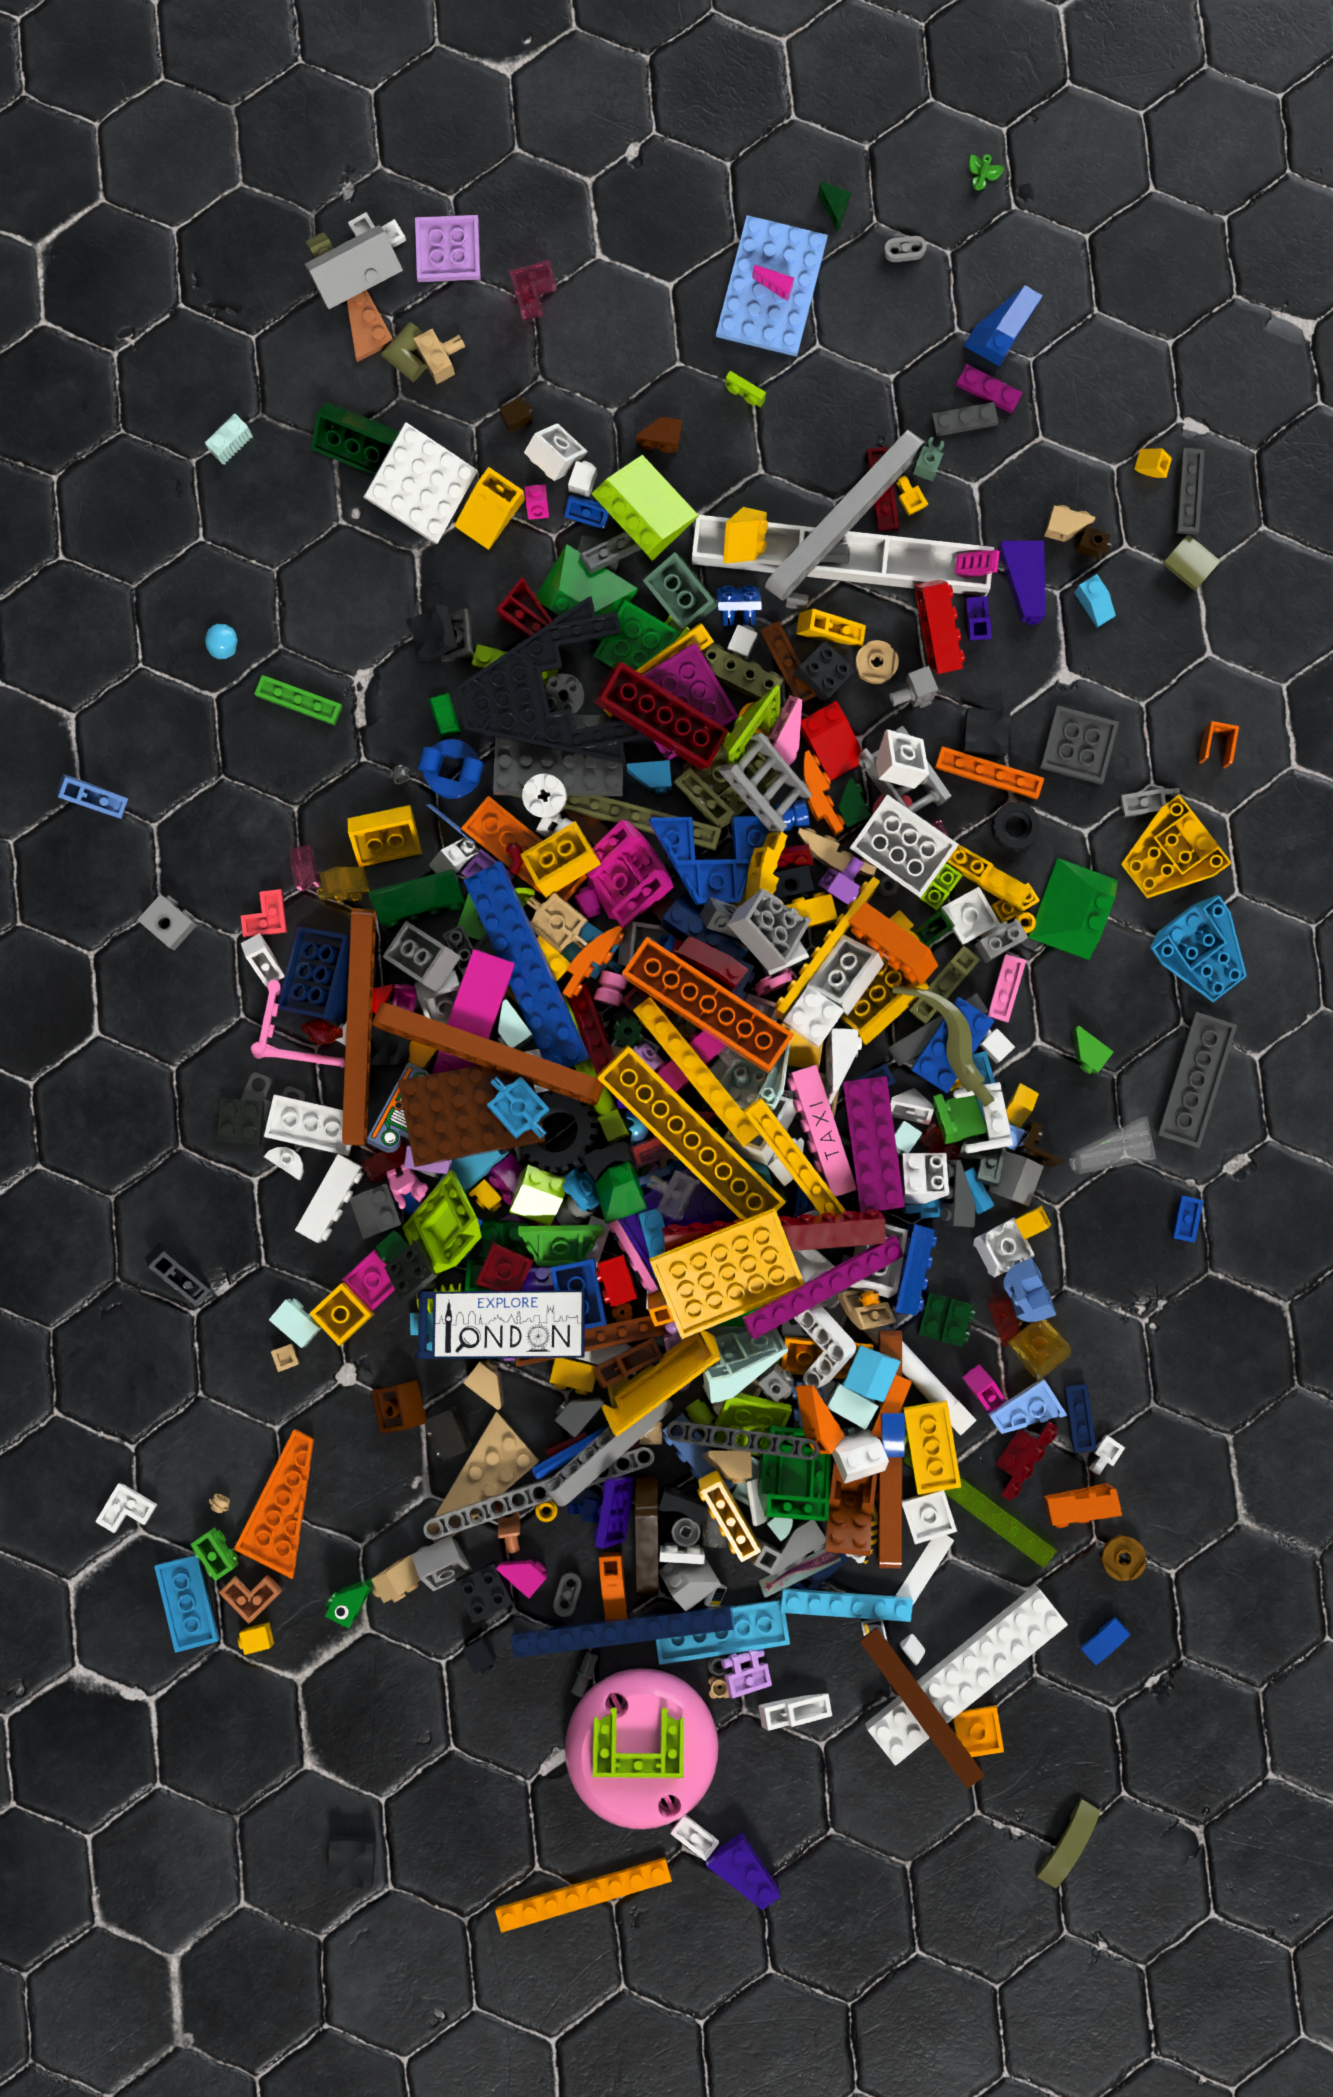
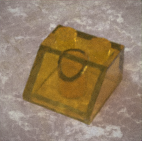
M1046 1319L1032 1322L1008 1342L1024 1367L1038 1382L1072 1355L1070 1345Z

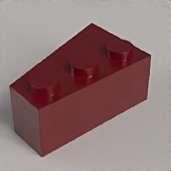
M523 576L496 609L498 617L525 638H529L552 622V619L531 591Z

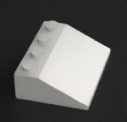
M887 794L850 849L921 898L959 844Z

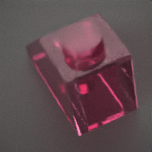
M312 845L290 849V863L295 887L302 891L321 886Z

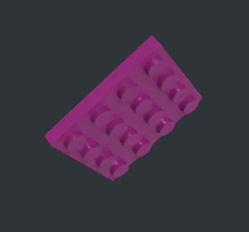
M695 642L643 674V676L721 726H725L739 717ZM653 740L665 761L677 756Z

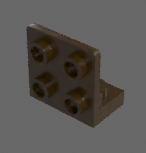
M1037 1122L1027 1123L1024 1128L1025 1132L1017 1145L1021 1149L1020 1153L1030 1158L1032 1156L1040 1158L1039 1162L1048 1167L1063 1165V1160L1033 1145L1034 1142L1038 1143L1041 1139L1043 1132L1040 1130L1043 1125Z

